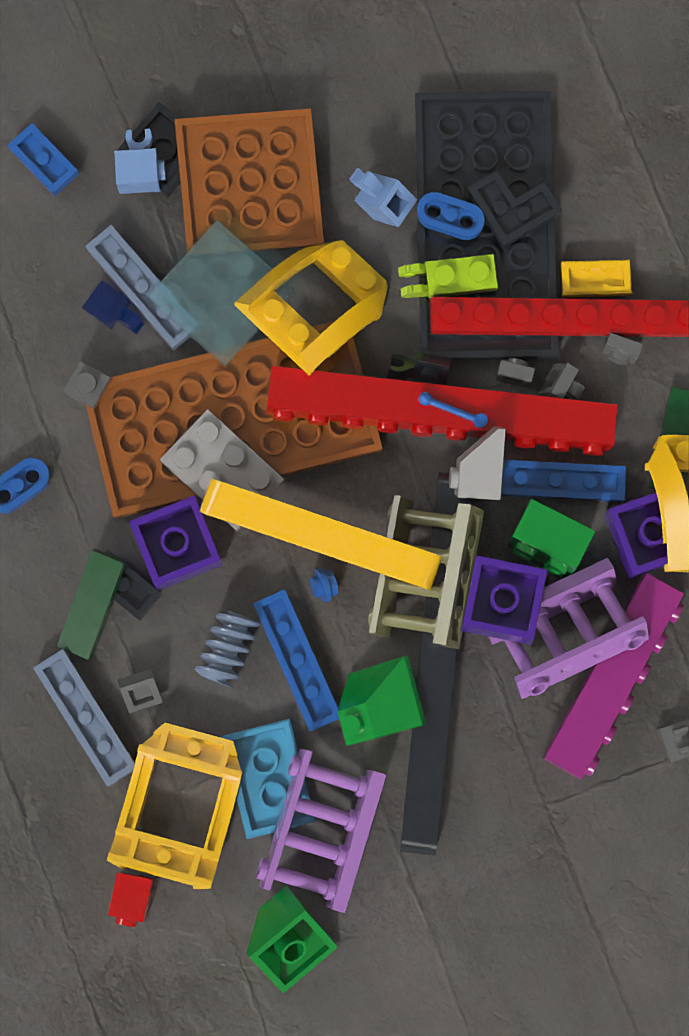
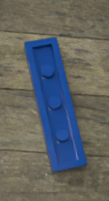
M503 460L501 496L623 503L625 501L626 466Z
M285 589L253 603L309 731L312 732L338 720V707Z

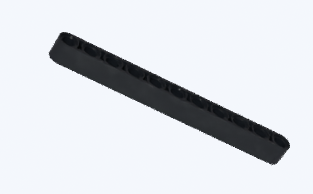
M438 472L434 513L453 515L457 512L458 503L471 505V498H458L454 494L455 489L449 488L450 473ZM432 527L431 547L447 550L451 545L452 530ZM444 563L439 564L433 582L435 584H441L444 581L446 573ZM425 596L424 618L435 619L438 616L439 598ZM422 632L416 688L426 725L412 729L400 852L435 856L456 649L434 644L432 633Z

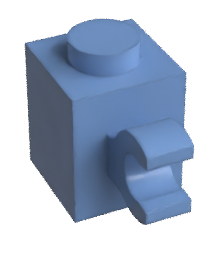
M145 129V139L139 143L133 140L132 131L127 130L125 137L129 150L114 151L116 185L119 194L159 192L160 180H166L165 160L158 158L156 148L150 149L153 142L150 129Z
M356 168L350 177V181L361 189L354 201L373 220L399 227L417 201L397 179L371 173L370 171L364 174L359 168Z

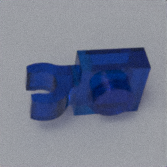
M104 281L99 283L82 306L86 313L110 329L119 322L137 335L144 325L141 317L127 309L131 304L130 299Z

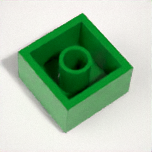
M531 499L507 546L513 548L512 554L527 562H531L533 558L543 563V569H546L549 574L562 578L563 574L570 576L577 569L595 531Z

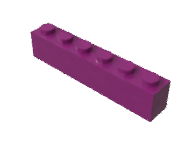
M648 573L641 578L624 612L630 622L642 616L645 618L649 639L634 650H625L593 665L542 757L543 760L578 780L583 779L585 774L588 776L593 774L600 761L596 753L602 743L608 745L617 730V727L612 724L618 713L625 715L634 699V696L629 693L636 682L642 684L651 668L646 662L652 652L657 654L660 652L668 635L663 633L668 622L675 623L685 606L680 603L684 595L682 592Z

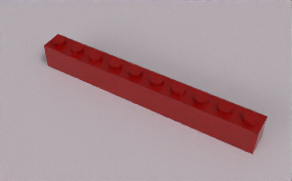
M271 366L266 414L273 415L274 420L284 422L293 421L294 417L308 419L307 422L313 425H328V421L341 422L342 427L348 429H362L363 425L377 426V431L384 433H396L398 429L412 430V435L420 437H430L432 433L446 434L447 439L456 441L466 440L467 436L481 438L491 428L499 426L505 429V441L515 442L514 446L534 448L535 444L549 445V450L555 452H568L570 448L583 449V454L601 456L604 452H608L615 443L617 405L314 371L309 376L303 369ZM422 392H428L432 398L471 414H485L488 418V423L483 428H477L474 426L473 421L430 404L427 406L420 404L418 400L419 395Z

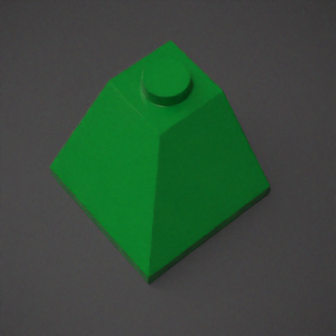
M408 656L349 673L337 711L346 746L375 740L426 725Z
M286 885L259 908L246 953L278 989L285 993L336 950L338 946Z

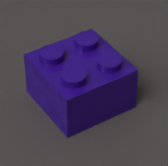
M657 493L613 507L604 514L628 580L661 569L664 565L668 564L667 544H663L662 521Z
M195 495L129 521L153 584L158 591L223 565L203 514L199 512L200 507Z
M476 555L461 631L531 645L534 640L547 570Z

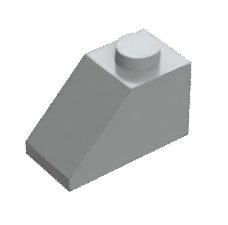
M494 426L457 458L456 467L450 468L449 488L455 489L454 494L458 498L500 500L505 429L503 427Z

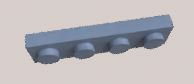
M112 225L85 246L90 255L173 351L200 329L197 323Z
M60 650L33 668L107 787L112 786L132 773L135 761L65 650Z

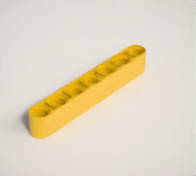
M210 479L199 511L428 590L432 588L442 556L215 479Z

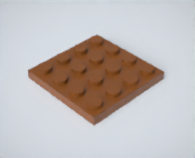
M311 108L174 120L188 257L295 249L324 244Z

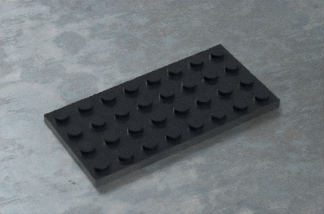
M550 91L415 93L417 206L420 199L431 192H438L475 204L467 192L468 187L495 171L499 172L515 199L543 182L546 183L554 196ZM431 208L428 210V215L438 217L440 211L436 208ZM417 217L418 263L425 264L428 261L494 254L497 291L447 297L557 299L554 219L502 248L485 219L483 229L476 238L462 240L424 227ZM469 219L460 221L461 226L464 228H470L473 225ZM426 275L419 276V284L427 285ZM428 296L419 297L421 353L451 358V361L508 360L509 358L521 360L557 359L559 356L558 336L431 334V298Z

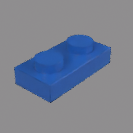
M33 123L7 145L9 150L54 197L79 175L78 170Z

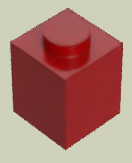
M117 872L108 911L109 916L116 917V924L136 927L137 921L142 923L146 921L155 882L154 878Z

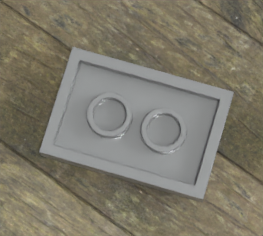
M208 409L160 459L172 473L202 500L204 499L210 479H215L268 498L284 482V479ZM227 522L236 531H238L242 527Z

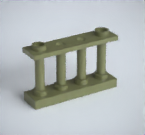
M394 495L393 504L390 505L387 514L389 523L387 538L407 544L410 524L451 529L453 535L451 545L447 550L410 545L442 556L440 563H444L446 566L445 578L441 584L433 583L431 590L383 574L379 575L374 606L371 608L368 616L369 633L389 638L391 627L428 632L434 636V644L459 649L462 637L461 628L477 554L484 510L470 504L458 503L457 512L453 515L413 510L414 501L400 495ZM398 592L439 598L438 616L435 619L394 613Z

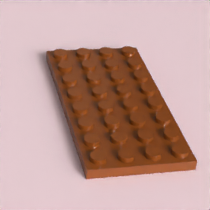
M335 321L313 326V328L321 334ZM270 338L110 377L111 382L96 409L94 410L86 406L114 519L172 505L194 495L196 498H200L172 473L160 459L207 409L281 477L381 452L383 448L377 426L363 425L362 429H348L342 427L341 422L328 421V425H313L307 422L308 419L294 417L293 421L284 422L274 420L273 415L266 414L271 366L302 369ZM350 338L334 354L318 365L314 371L363 376L354 338Z

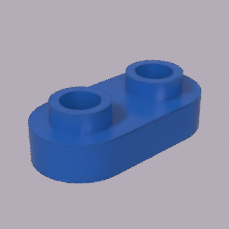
M438 192L424 195L417 206V217L424 227L462 240L476 238L484 226V214L478 206ZM436 208L440 211V215L438 217H431L428 215V210ZM469 219L473 225L470 228H464L461 226L460 221Z
M36 458L24 459L0 476V494L5 491L11 494L8 502H0V514L14 512L48 487L51 479L50 471L41 460ZM31 472L39 473V479L35 483L28 482V475Z

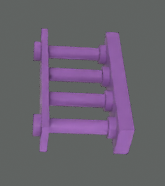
M608 558L544 587L536 627L551 652L553 659L534 667L522 643L488 637L492 645L504 641L522 674L515 676L514 679L521 699L530 695H539L549 686L625 650H634L649 639L645 618L642 616L630 622L611 589L617 586L614 567ZM595 596L600 597L617 626V629L598 637L580 606V603ZM563 611H568L585 641V644L566 652L548 620Z
M300 749L299 755L294 754L289 764L288 775H291L292 778L267 859L262 857L257 868L256 878L260 879L258 886L270 891L273 880L323 894V898L327 899L326 907L345 913L386 775L366 770L365 776L354 777L309 763L312 751ZM305 776L355 791L354 795L358 796L355 809H350L347 812L299 797ZM294 811L343 825L344 830L348 831L345 843L335 846L289 832ZM284 845L334 860V864L338 865L334 879L329 878L326 881L278 866Z

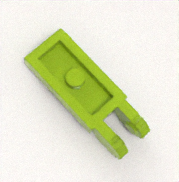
M494 254L428 261L425 264H408L398 268L399 277L410 278L426 275L427 285H408L400 289L401 297L404 298L424 296L429 298L492 292L498 289Z

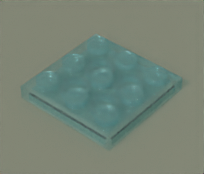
M217 220L148 295V299L226 367L259 331V328L234 303L270 272L272 268ZM285 282L275 292L286 301L294 292V288Z

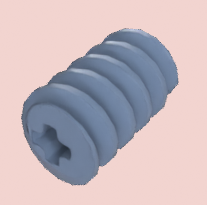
M227 611L228 613L216 614L215 618L223 626L211 627L210 632L218 639L206 640L205 645L212 650V653L200 654V658L207 663V666H196L195 671L206 679L233 688L227 683V680L239 679V675L232 667L244 666L245 664L237 654L249 653L250 651L242 642L243 640H254L255 638L247 629L248 627H259L260 623L235 612Z

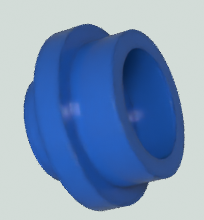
M315 569L314 577L310 578L312 593L316 598L320 597L324 603L329 602L333 596L338 595V585L334 573L331 569Z

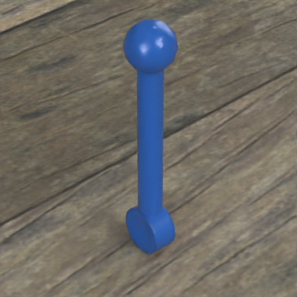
M422 392L419 395L418 400L420 404L424 406L430 404L473 421L474 426L477 428H483L488 423V418L485 414H471L432 398L428 392Z

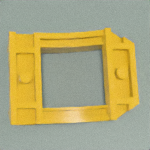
M343 240L322 245L307 246L294 253L262 277L234 305L310 376L315 368L327 357L329 358L365 326L374 320L377 321L381 317L388 285L387 281ZM312 263L357 303L321 334L275 292L290 278Z
M663 435L658 437L653 447L655 450L649 462L645 464V471H649L660 507L663 544H667L668 564L664 565L665 572H689V499L681 472H689V435Z
M164 723L153 732L154 734L143 744H139L129 788L107 861L123 870L130 868L192 885L193 889H211L242 777L237 752L232 740ZM156 760L223 778L204 848L137 831Z

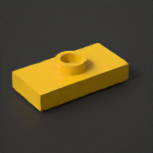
M630 260L563 261L560 264L562 298L630 296L632 293Z

